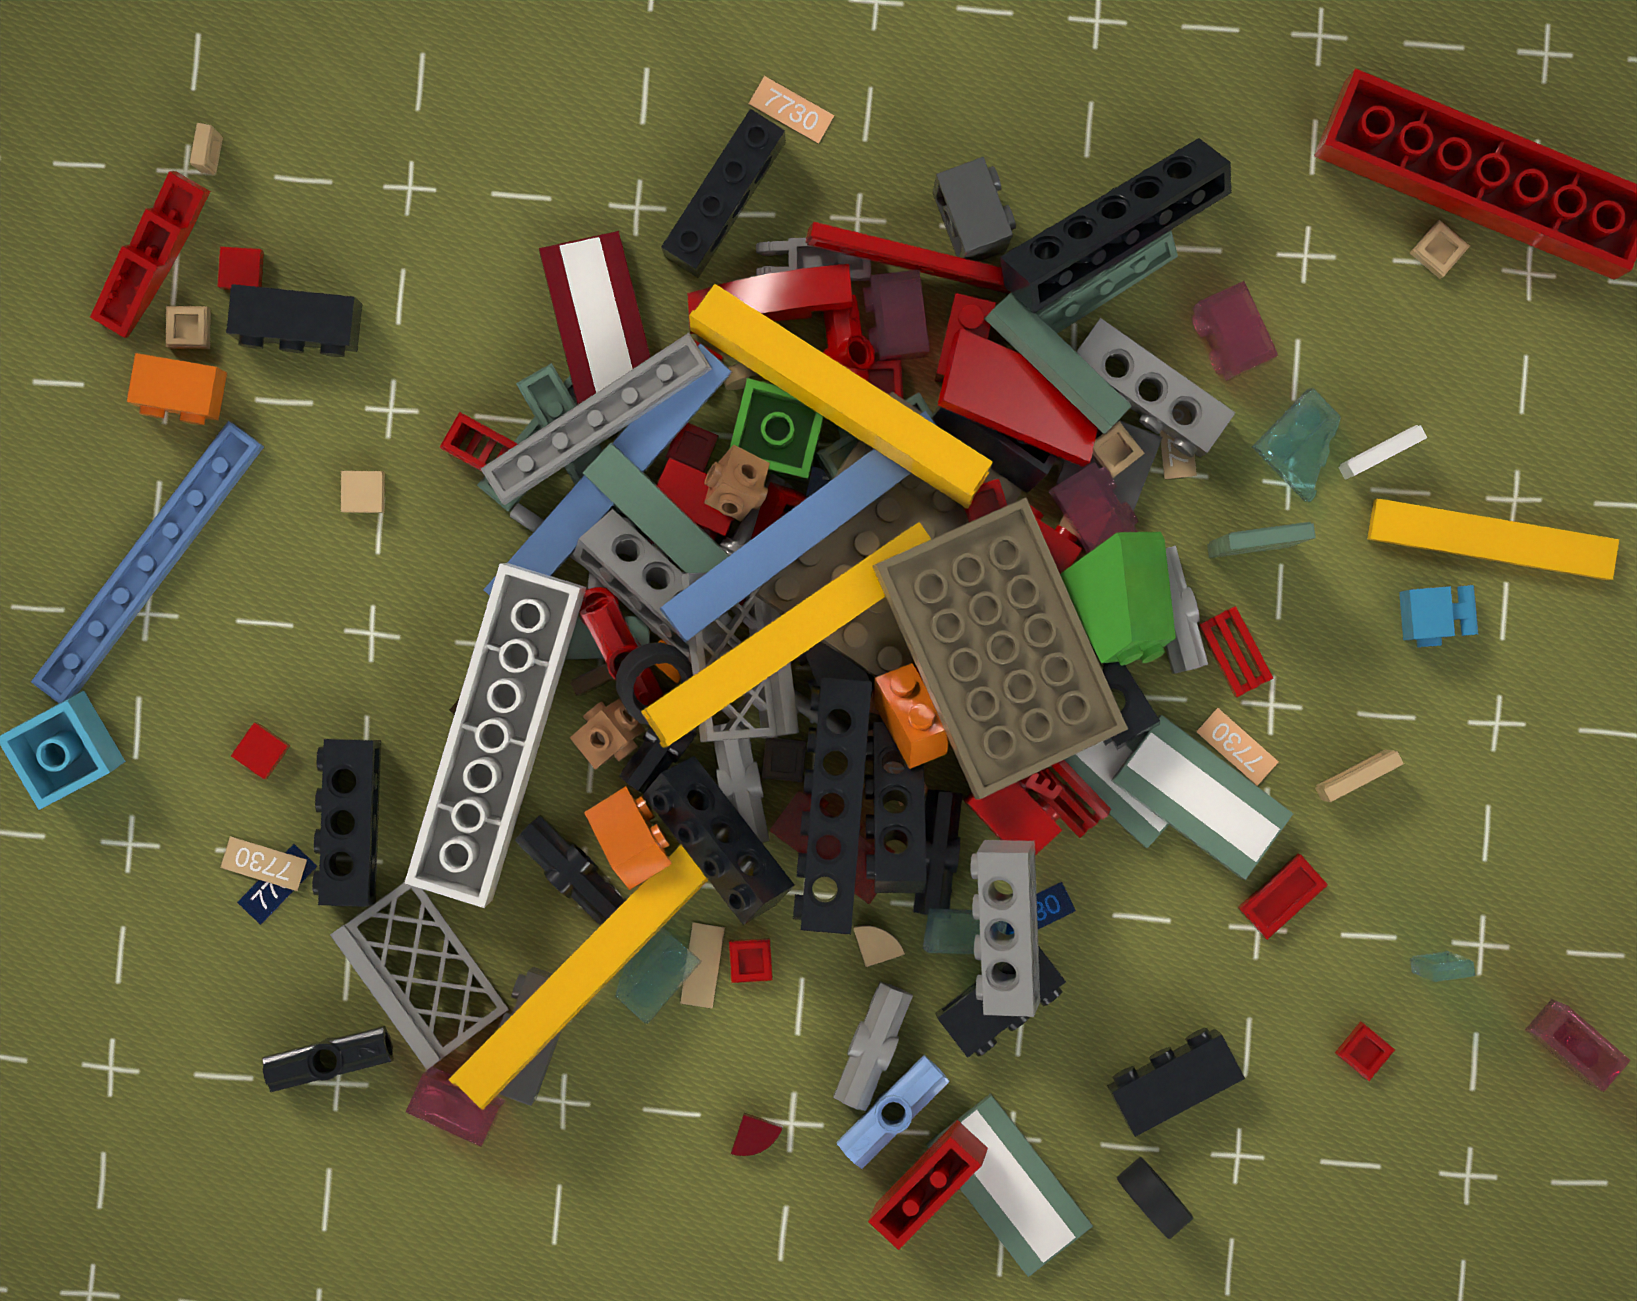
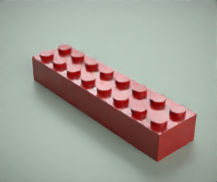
M1355 68L1344 81L1314 157L1610 279L1616 280L1632 271L1637 259L1636 183Z

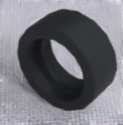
M661 642L645 644L632 650L621 662L616 675V690L628 714L639 723L650 726L641 713L648 705L642 704L634 694V683L643 670L654 664L668 663L678 670L681 676V684L693 676L692 664L687 656L675 646Z
M1142 1157L1135 1160L1117 1176L1118 1182L1132 1200L1168 1239H1171L1193 1219L1192 1214Z

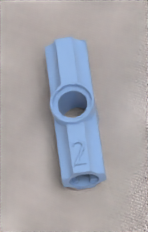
M924 1054L888 1091L878 1096L875 1104L837 1141V1145L854 1164L863 1169L898 1133L908 1128L911 1120L950 1080ZM896 1102L904 1107L905 1111L900 1119L890 1121L883 1117L881 1114L882 1109L888 1103Z

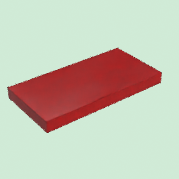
M962 328L954 334L938 406L1082 467L1091 462L1098 428L1023 355Z

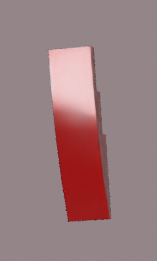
M177 171L168 172L153 208L145 209L130 244L121 247L91 313V319L124 338L129 337L176 261L211 191Z
M849 264L770 273L718 285L772 321L812 318L811 311L853 308ZM712 287L687 293L689 315L692 310L695 311Z

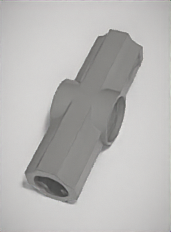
M1172 546L1166 548L1176 639L1167 644L1165 649L1172 674L1208 665L1197 625L1200 621L1197 602L1192 589L1186 585L1177 548Z
M728 723L713 726V731H723ZM736 726V728H735L734 730H741V729H740L738 726ZM750 738L714 741L719 769H716L719 788L762 843L769 841L761 798H764L757 761L754 762Z
M879 982L864 1022L860 1021L847 1052L849 1058L833 1098L855 1109L867 1110L883 1070H887L899 1040L897 1034L912 1000V994L891 984Z

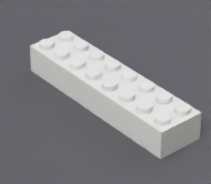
M509 563L499 564L405 884L485 908L493 900L587 587Z

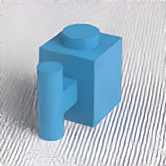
M1474 585L1457 587L1458 603H1452L1451 586L1399 592L1403 640H1416L1417 647L1441 646L1442 637L1455 636L1454 620L1459 619L1461 636L1478 634Z

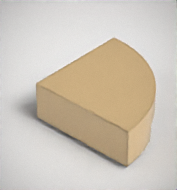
M871 925L853 927L866 967L905 955L898 940L884 929Z

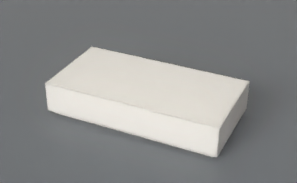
M1415 425L1341 463L1338 468L1346 480L1421 442L1427 436L1421 425Z

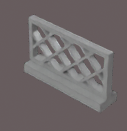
M687 573L681 575L683 590L706 573ZM759 588L745 598L746 601L742 606L738 603L731 608L736 615L728 627L719 619L710 624L721 636L712 649L703 641L702 631L689 640L693 675L720 658L718 655L726 643L732 648L742 643L733 634L742 621L749 627V633L752 636L782 615L755 596ZM791 662L743 694L745 698L737 710L730 704L722 709L730 718L723 731H713L712 716L699 725L701 742L760 737L772 738L799 733ZM751 704L759 710L761 728L755 729L743 718ZM736 726H738L741 730L734 729L736 728Z
M404 882L350 922L330 934L426 1070L509 1010L421 888L405 884ZM412 888L421 901L419 918L395 916L397 898ZM391 903L389 915L377 913ZM425 908L435 922L423 920ZM370 917L388 919L384 944L367 941L358 929V926ZM393 920L417 923L413 948L389 944ZM422 924L440 927L443 931L445 940L442 952L418 949ZM449 941L459 955L447 953ZM371 946L383 948L381 960ZM388 949L412 952L408 977L390 974L385 967ZM417 953L441 957L437 981L413 978ZM446 958L463 960L469 968L466 986L442 982ZM473 975L483 988L471 987ZM395 980L407 981L405 993ZM412 982L436 986L432 1010L415 1008L409 1000ZM441 987L465 990L461 1015L437 1011ZM470 991L488 994L497 1008L484 1018L467 1016L466 1011ZM419 1013L431 1015L429 1027ZM436 1016L460 1019L458 1036L443 1047L433 1034ZM465 1020L477 1022L463 1032Z

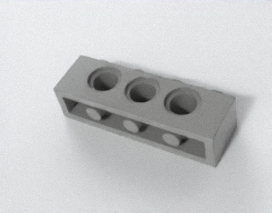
M1101 318L1076 352L1131 405L1130 409L1141 416L1139 422L1156 434H1159L1161 430L1175 439L1172 443L1173 446L1189 457H1193L1196 454L1201 458L1207 454L1236 413ZM1118 359L1125 367L1124 376L1121 378L1111 377L1105 370L1106 360ZM1150 382L1156 386L1158 390L1156 401L1149 402L1140 396V383ZM1182 405L1189 409L1192 416L1189 425H1180L1174 420L1172 415L1174 406Z
M613 509L610 510L578 539L573 557L668 645L675 646L691 662L689 640L686 643L683 641L660 610V607L683 591L681 575L687 573L677 569L659 546L651 545L639 534L636 525L630 519L621 517ZM617 554H627L634 561H623ZM647 582H658L662 585L663 589H653ZM728 612L718 618L726 627L733 620L728 615ZM710 625L702 630L703 641L712 649L721 636Z
M984 840L977 854L973 853L971 857L972 879H978L979 893L974 894L972 912L974 920H980V935L976 934L974 956L976 960H981L982 975L978 974L976 979L977 1000H983V1015L1034 1017L1040 1004L1035 841ZM1003 880L1012 887L1013 893H1000L995 888L994 881ZM1004 921L1009 923L1013 927L1014 933L1010 935L1001 933L997 929L995 922ZM1007 962L1011 964L1016 973H1003L998 968L997 963Z

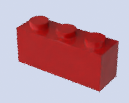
M956 1120L879 1199L874 1206L868 1223L896 1249L900 1250L982 1166L988 1147L960 1121Z

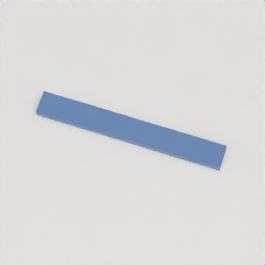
M699 344L698 348L712 370L630 423L613 442L643 473L732 373L725 364L702 344ZM584 475L507 563L553 576L575 551L578 539L603 518L615 504ZM495 577L484 588L488 595L491 594Z
M926 411L920 414L922 417L935 424ZM871 450L660 607L661 612L686 643L909 476L911 472L877 450Z
M231 421L225 424L32 679L31 683L58 703L78 694L264 448L262 444Z

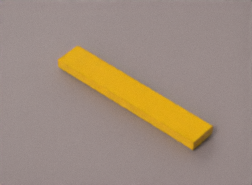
M1378 498L1373 501L1367 540L1602 580H1613L1619 539Z

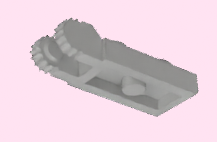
M788 238L789 241H768L756 244V253L763 256L789 254V267L764 266L756 269L757 276L802 268L849 264L851 281H871V260L809 246L805 243L806 238Z

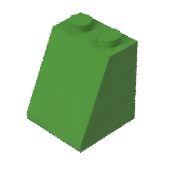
M1117 532L1060 574L1086 635L1101 664L1119 662L1123 666L1135 660L1148 663L1162 656L1165 653L1163 647L1176 639L1165 539L1161 532Z

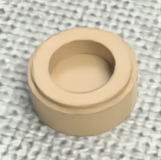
M737 363L728 367L732 373L724 381L727 390H738L745 388L747 378L762 381L764 378L745 365Z

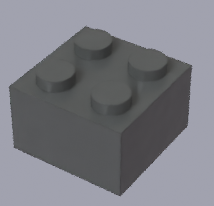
M984 156L936 174L932 192L956 257L977 262L1006 252L1013 237L1012 230L1016 229L1015 219L1009 205L1002 207L997 191L1002 189L997 171L994 166L987 167Z

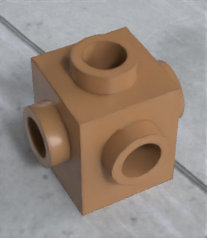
M733 445L718 463L715 462L711 466L705 479V485L709 486L704 503L719 510L724 515L742 521L752 508L758 510L766 498L768 488L764 486L770 463Z
M619 698L607 707L602 701L583 715L587 723L569 738L596 770L613 757L619 762L635 750L638 746L633 740L643 733L645 729L628 714Z

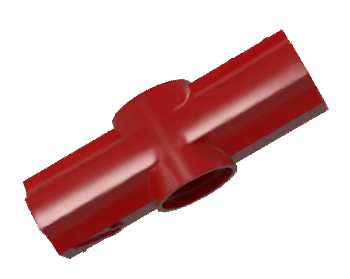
M852 294L853 308L823 311L828 348L823 353L869 382L867 369L875 361V352L870 341L862 335L856 295Z
M602 597L590 603L589 606L581 611V615L607 663L609 674L616 680V675L621 665L614 660L616 656L623 652H631L640 647L641 644L631 632L614 597ZM650 667L644 669L634 683L636 698L642 704L648 706L664 696Z

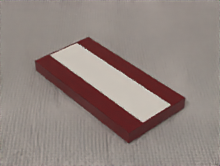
M619 231L539 248L577 405L651 358Z

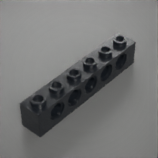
M1200 138L1194 140L1001 256L1004 287L1033 313L1039 311L1231 194V162Z
M821 677V686L812 685L810 710L819 711L817 728L809 727L807 752L815 753L814 769H805L803 794L812 795L810 811H802L800 836H808L807 853L798 852L796 876L797 878H805L803 895L795 894L793 919L801 920L800 930L851 935L872 682ZM834 709H843L851 717V725L844 733H834L827 727V716ZM840 751L845 754L848 764L843 773L832 775L824 769L823 759L827 753ZM837 793L843 798L844 808L840 814L827 816L821 811L819 803L825 794ZM824 835L835 836L841 843L839 853L831 858L821 856L816 849V843L819 838ZM829 877L835 881L837 891L832 898L820 899L814 894L812 887L817 879Z

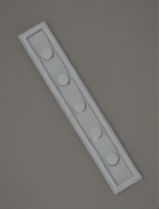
M687 333L488 463L481 470L501 503L506 505L712 370L692 336Z

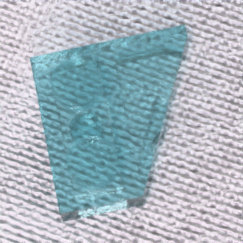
M1308 388L1252 448L1305 502H1311L1317 490H1314L1321 466L1325 467L1330 452V440L1336 434L1341 416L1314 388Z
M662 927L625 965L623 975L619 979L615 997L645 1024H649L702 961L667 929Z

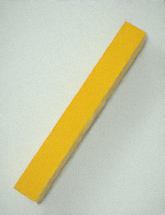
M716 284L713 285L695 311L692 310L690 313V331L963 507L969 508L974 495L989 475L988 470L993 463L991 460Z
M918 522L642 710L641 713L660 739L661 746L665 748L883 599L885 594L872 566L931 540L921 523Z
M682 845L669 856L672 864L648 878L448 1079L454 1086H458L480 1109L484 1110L708 881Z

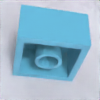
M85 691L70 697L0 735L1 748L38 810L109 774L126 762Z

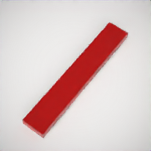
M813 222L807 232L805 243L809 246L997 292L1011 293L1004 287L1001 267L818 222Z

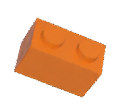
M135 353L127 402L140 407L139 414L164 418L165 412L180 414L179 421L191 424L204 425L205 419L219 421L227 372L215 366Z
M913 663L875 677L874 705L909 769L946 755L948 751V736L926 686Z
M625 786L584 812L613 871L629 890L672 864L664 849L670 843L659 825L652 826L649 821L655 815L643 796L636 799Z

